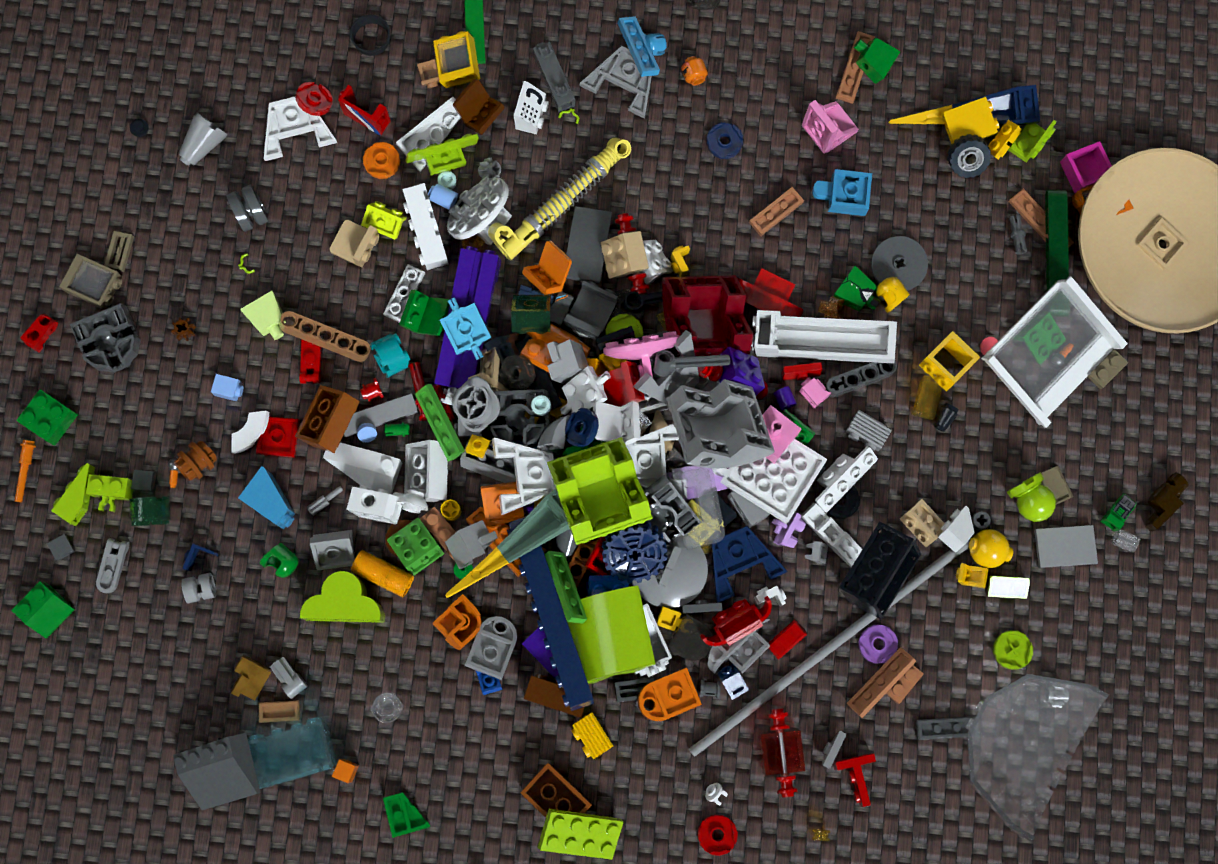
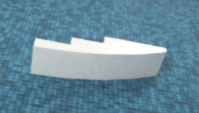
M812 503L802 514L801 518L842 560L852 567L862 551L861 547L831 517H828L816 503Z

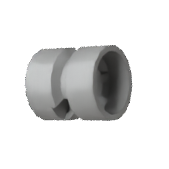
M211 573L199 575L197 579L194 576L182 579V591L185 601L189 604L198 602L200 598L207 600L216 597L215 581Z

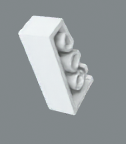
M425 183L403 189L406 199L403 205L406 214L410 213L411 216L408 222L411 231L415 230L416 237H413L416 248L420 247L422 254H419L421 265H425L426 269L430 270L449 264Z

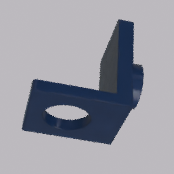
M192 544L191 549L187 550L184 556L185 563L182 569L191 572L200 550L215 556L219 554Z

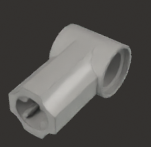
M285 657L278 659L270 666L281 682L282 689L290 699L308 687L299 673L294 671Z

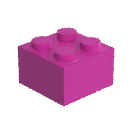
M1100 141L1066 154L1060 161L1074 193L1094 185L1100 176L1112 167Z

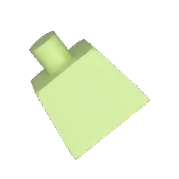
M273 291L241 308L243 314L263 336L270 333L273 339L277 340L284 335L280 328V319L283 312Z

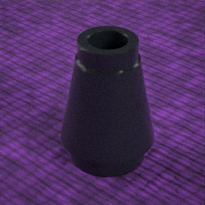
M945 403L940 408L934 427L945 432L958 416L957 412L959 409Z

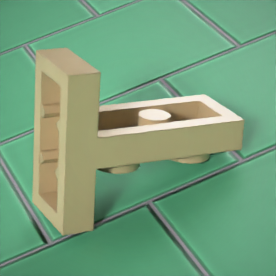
M482 350L484 357L480 360V372L474 376L486 380L492 391H508V387L498 382L500 359L497 351Z

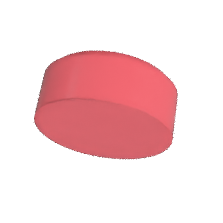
M994 337L985 338L980 343L981 353L985 355L998 340Z

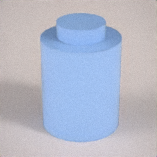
M440 184L431 186L428 196H430V201L450 210L457 201L458 193Z

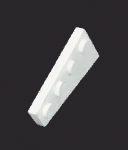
M454 97L450 98L396 142L397 146L406 156L412 149L419 148L421 150L430 144H442L461 118L453 107V103L456 100ZM425 159L412 162L420 172L426 165Z

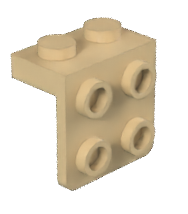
M345 220L330 247V252L363 267L370 258L373 246H376L378 243L379 233L377 228L370 225L367 229L350 220Z

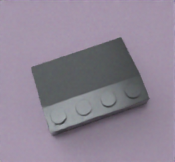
M246 733L229 736L173 755L179 778L201 810L260 793Z

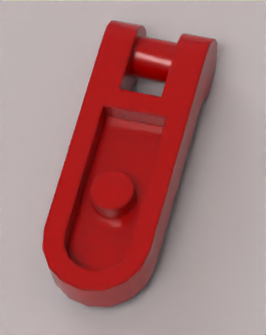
M301 340L300 384H306L307 382L320 384L322 347L305 340ZM307 370H314V373L307 374Z

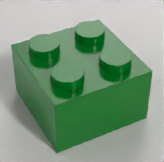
M40 389L16 421L55 446L78 414Z

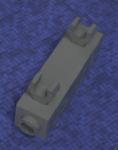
M550 41L537 44L533 48V56L558 113L575 107L574 95Z

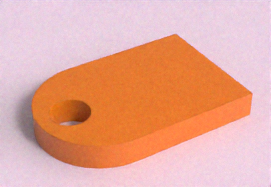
M687 668L646 684L638 695V707L641 713L652 721H664L702 705ZM647 699L652 700L654 703L651 711L644 708V702Z

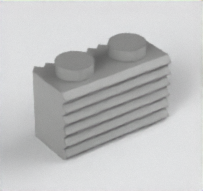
M858 410L845 432L849 434L848 437L856 442L858 440L865 443V447H870L872 451H879L892 429Z

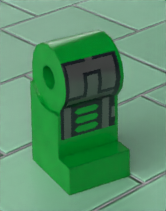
M1123 493L1112 504L1100 522L1114 532L1120 530L1129 514L1136 507L1137 502Z

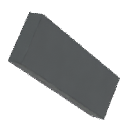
M976 717L915 720L917 740L978 737Z

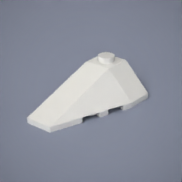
M344 443L339 444L335 453L325 451L323 456L326 461L358 484L371 487V490L377 492L378 489L388 490L390 494L393 492L402 466V462L398 458Z

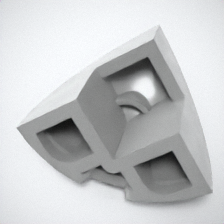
M570 415L555 420L544 430L538 442V450L552 453L553 456L561 454V449H564L565 427Z

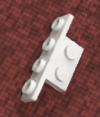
M865 447L855 459L842 454L817 480L821 486L826 488L815 499L824 512L827 513L878 460L870 447Z

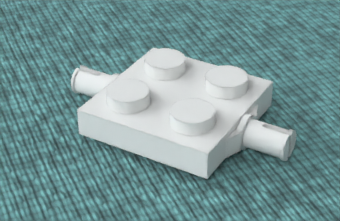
M592 366L584 368L562 387L567 398V404L560 409L561 413L566 415L569 411L577 412L580 408H587L593 411V404L595 402H605L608 398L605 394L603 383L611 378L610 373L605 371L602 375L598 376Z

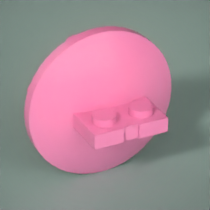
M676 331L663 333V337L652 334L642 336L643 340H639V338L624 339L623 344H618L617 341L605 343L606 347H604L603 352L604 355L617 359L639 360L640 365H637L640 378L645 373H648L653 378L650 358L655 357L658 351L672 349L680 336L676 334Z

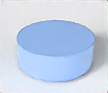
M371 423L361 424L357 428L358 439L362 442L373 441L377 436L375 426Z

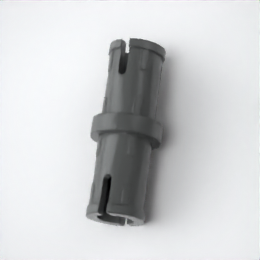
M1016 215V219L1014 216L1009 217L1012 231L1010 236L1014 241L1015 254H1020V251H1022V254L1026 253L1027 248L1024 238L1026 233L1022 227L1021 216Z

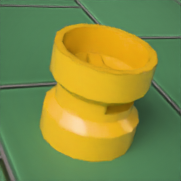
M450 499L444 501L441 505V513L446 520L455 521L461 516V508L455 500Z

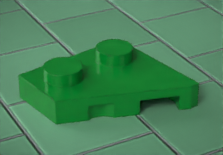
M403 792L383 798L392 838L430 827V824Z

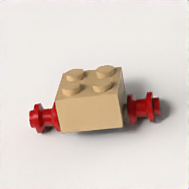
M629 213L620 214L618 219L615 220V223L619 224L621 229L617 232L618 236L601 242L606 271L609 279L633 275L628 277V280L632 281L634 286L630 289L631 292L635 291L639 294L647 293L646 289H649V285L644 283V278L647 276L646 273L640 274V271L648 269L649 266L641 231L635 232L636 228L631 227L630 221L634 219L633 216H629Z

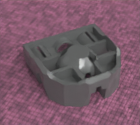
M121 303L70 324L77 344L83 353V359L98 371L115 373L129 367L138 355L141 339L128 308ZM132 330L134 334L125 338L122 336V333ZM112 333L118 334L117 339L112 337ZM93 345L96 347L95 350L87 353L86 348ZM118 355L122 364L114 367L110 357Z
M544 389L493 391L500 402V412L497 418H505L506 420L505 425H496V419L492 422L491 432L494 437L515 443V436H523V446L536 447L542 433L550 425V411L548 414L543 415L546 419L545 424H534V417L541 416L534 413L531 408V402L538 395H544L549 399V392ZM512 401H515V402H524V401H527V405H526V406L523 405V404H513V405H512ZM526 412L530 415L529 419L525 417ZM515 427L518 431L513 432L510 428Z
M665 475L644 490L646 496L650 494L655 500V503L649 506L653 519L648 521L651 522V526L656 525L659 528L658 532L663 533V539L666 541L667 548L674 545L675 537L680 535L684 537L702 523ZM673 499L681 508V510L677 513L675 509L668 504ZM666 512L670 513L669 520L665 518ZM673 524L677 529L667 536L664 531L667 530V526L671 527Z

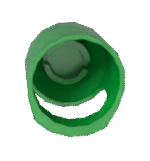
M279 543L260 560V565L264 568L273 566L277 570L276 576L286 578L296 570L298 557L283 543Z

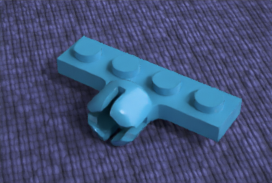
M636 16L619 18L617 24L641 77L658 75L660 69L654 56H661L665 53L664 50L667 48V43L664 35L661 33L644 34Z

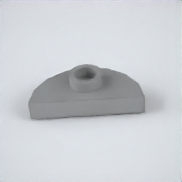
M839 731L832 742L826 744L823 750L825 756L822 761L824 767L831 768L846 737V733Z

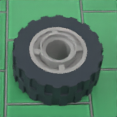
M967 134L954 140V143L950 145L947 158L955 174L957 173L958 176H963L964 178H973L981 175L987 169V166L990 165L991 151L983 138Z

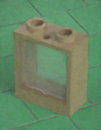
M76 254L59 287L68 294L106 310L113 302L114 293L121 287L123 277L115 270Z

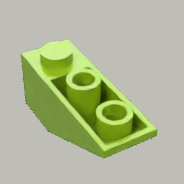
M88 463L81 466L74 481L68 483L65 493L53 504L51 511L74 526H77L88 511L90 495L86 494L89 474L94 475V466Z

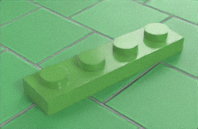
M427 384L417 391L415 396L447 461H452L464 453L465 450L432 384Z
M548 551L545 554V558L567 622L583 624L587 617L565 554Z

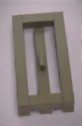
M113 232L104 266L125 272L134 239L132 234ZM121 237L114 264H111L118 238Z

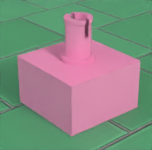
M770 405L762 416L775 450L774 453L766 458L775 464L798 436L801 428Z

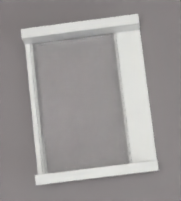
M1070 276L1065 280H1058L981 359L997 374L1035 418L1038 425L1047 428L1051 423L1047 417L1113 349H1123L1128 343Z

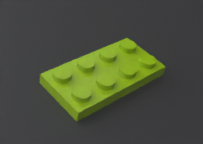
M548 809L537 847L540 851L612 860L623 821L620 818Z

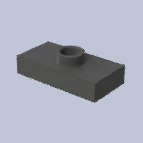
M707 600L695 601L696 604L681 606L682 614L722 611V603L707 604Z

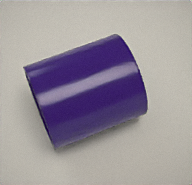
M789 386L773 393L781 411L797 404Z

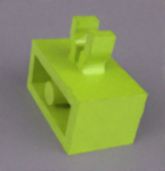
M89 474L86 494L102 498L98 510L104 511L105 505L109 503V511L115 512V499L132 500V480Z

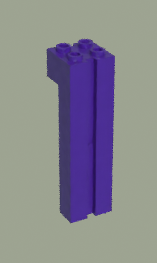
M466 246V249L461 248L451 301L452 298H455L459 308L475 303L487 327L495 282H498L502 260L495 251L485 250V253H481L478 251V248ZM449 307L448 315L452 312L451 307ZM444 332L434 384L458 389L468 380V377L478 374L480 359L476 360L472 350L456 355L446 332ZM483 343L479 346L481 352L483 348Z

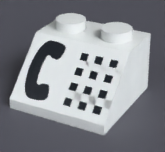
M526 81L523 82L514 113L515 129L537 135L538 128L542 129L544 122L542 114L547 112L549 101H546V94Z

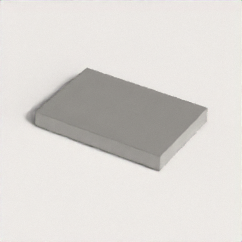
M1093 525L1034 530L1039 568L1098 564Z

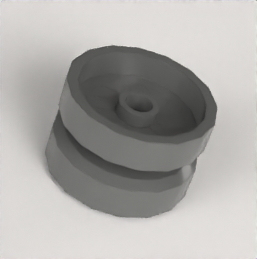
M251 184L243 187L241 190L245 200H242L236 191L226 195L232 211L244 232L254 227L251 216H253L258 225L269 222L264 211V205Z

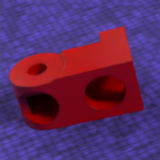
M43 313L31 324L20 339L27 346L40 353L43 349L42 345L57 329L58 322Z

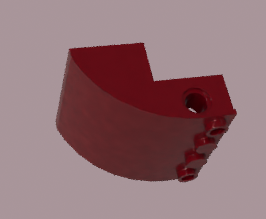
M736 275L663 277V309L667 332L676 331V334L679 336L685 330L690 332L695 356L720 355L728 347L750 354L753 333L743 316L746 293ZM674 346L672 349L675 356L679 357L680 354Z

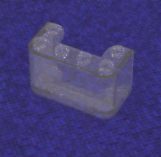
M693 465L672 469L670 473L671 479L681 481L687 490L693 489L698 517L702 522L699 526H694L693 530L683 537L685 550L719 543L724 538L725 530L712 468Z

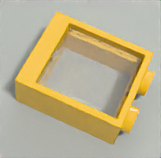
M461 31L453 36H442L438 40L433 41L439 82L445 88L472 82L473 79H480L475 42L468 31Z

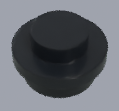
M135 119L130 124V131L136 137H144L149 131V125L143 119Z

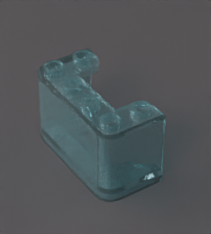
M316 717L306 720L307 724L304 726L303 723L292 725L291 730L283 731V728L271 731L272 735L264 737V734L247 737L259 789L336 767L337 760L327 720H322V717Z

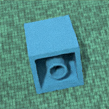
M261 466L238 499L284 530L285 527L288 528L294 521L293 516L295 513L273 474Z

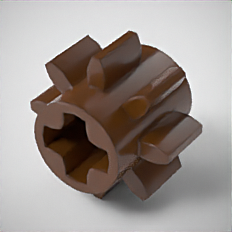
M179 317V321L172 323L174 330L171 333L177 334L176 339L179 341L182 338L189 341L191 336H195L193 329L196 326L190 324L191 320L189 318L184 321Z

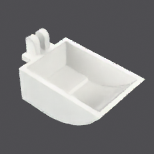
M647 603L643 605L655 665L634 673L635 675L639 673L640 676L647 674L650 677L666 670L665 665L669 664L668 660L672 656Z

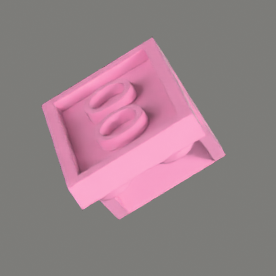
M814 100L809 104L801 125L824 154L833 150L859 130L837 101L822 105Z

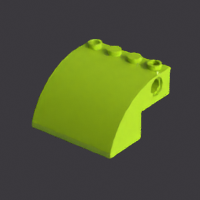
M622 437L547 462L559 501L576 545L587 543L589 540L604 537L610 533L625 530L627 527L642 524L653 519L648 499L637 478L633 459Z
M639 586L625 587L580 599L587 620L583 624L567 623L588 684L599 682L614 675L634 673L655 665Z

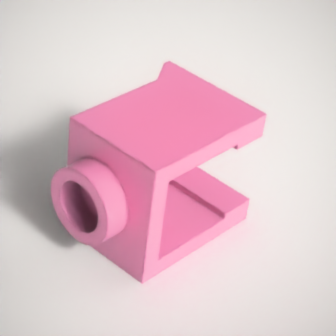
M810 377L801 384L803 387L799 391L813 408H816L831 394V392L825 391L826 387L819 379H811Z

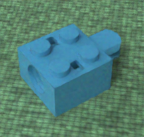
M835 169L831 182L819 180L814 184L812 195L816 199L829 200L828 212L865 216L869 210L872 173Z

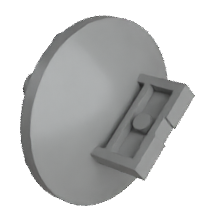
M665 530L664 532L669 536L674 530ZM680 535L674 538V545L667 548L665 553L667 561H663L664 568L658 569V575H651V579L648 581L642 579L641 583H637L636 580L632 581L633 586H639L641 597L648 603L657 607H681L695 599L703 589L708 574L707 559L702 548L688 535L684 537Z

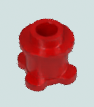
M373 378L374 382L362 384L363 388L360 391L364 400L368 399L370 402V399L375 397H384L376 378Z

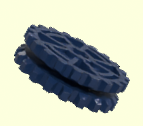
M646 521L645 523L627 527L625 530H619L604 536L606 541H602L603 562L606 563V570H611L610 574L613 577L617 575L618 580L623 581L626 579L628 583H632L633 580L641 583L642 579L648 581L651 579V575H658V569L664 568L663 561H667V555L665 554L667 546L666 541L663 539V533L658 532L659 528L656 525L651 526V522Z

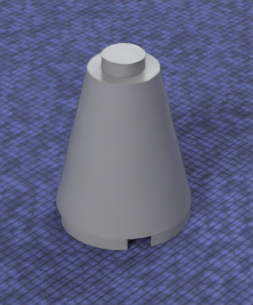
M196 112L179 151L181 156L179 160L188 166L190 164L195 165L223 141L228 134Z

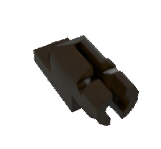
M1177 472L1172 474L1166 480V483L1161 484L1148 500L1150 506L1156 511L1148 518L1149 523L1145 526L1150 532L1161 527L1184 504L1179 498L1189 484Z

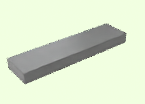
M409 394L354 413L344 433L345 437L357 434V428L364 423H371L378 427L419 413L413 395Z

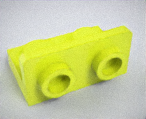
M377 201L368 204L361 226L369 228L371 225L377 228L378 233L392 239H397L402 223L406 220L407 216L402 215L403 212L400 210L385 208V204Z

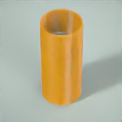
M364 550L358 553L351 567V572L402 598L407 594L414 579V575Z

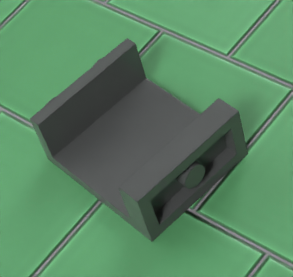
M583 281L582 289L569 315L567 314L564 319V326L595 340L600 338L616 306L618 296L612 290L599 288L592 281Z

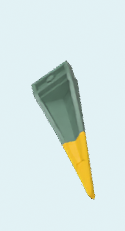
M556 489L546 495L530 514L483 561L445 595L446 598L451 597L569 530L570 528Z

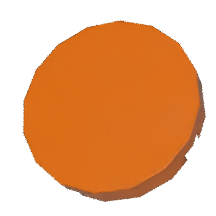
M376 142L365 150L363 165L367 173L372 177L387 179L398 171L400 155L393 145L386 142Z

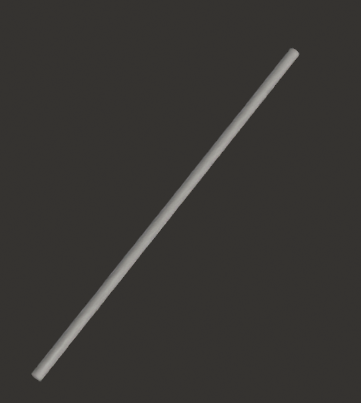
M969 540L956 553L950 549L905 583L890 607L968 549ZM867 612L690 747L689 751L694 757L877 617Z

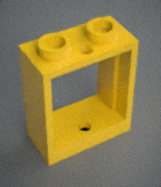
M952 331L919 366L947 392L972 367L980 356ZM943 347L964 366L955 377L934 358Z

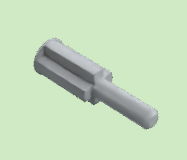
M339 486L324 497L322 495L307 506L308 511L314 516L328 506V501L341 493L343 488Z

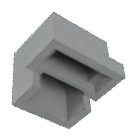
M570 339L560 344L554 341L547 344L552 362H554L547 365L553 381L566 384L588 366L581 344Z
M483 520L458 530L445 543L459 569L471 565L474 558L485 554L484 549L498 539L495 531L489 533Z

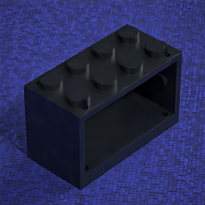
M879 521L839 586L847 601L882 620L921 556L915 540Z

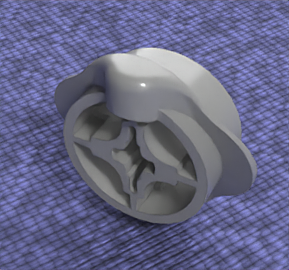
M478 376L471 377L453 395L452 406L454 412L462 421L463 426L469 431L480 433L499 415V399L492 391L489 383Z

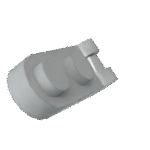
M113 538L107 540L96 580V586L100 592L112 593L116 590L125 556L129 549L128 541L118 542ZM114 549L119 550L117 555L112 554Z

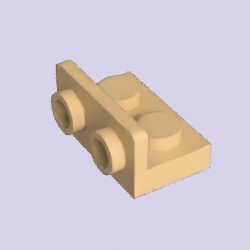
M923 499L917 502L900 518L925 547L938 538L942 533L940 528L945 524Z

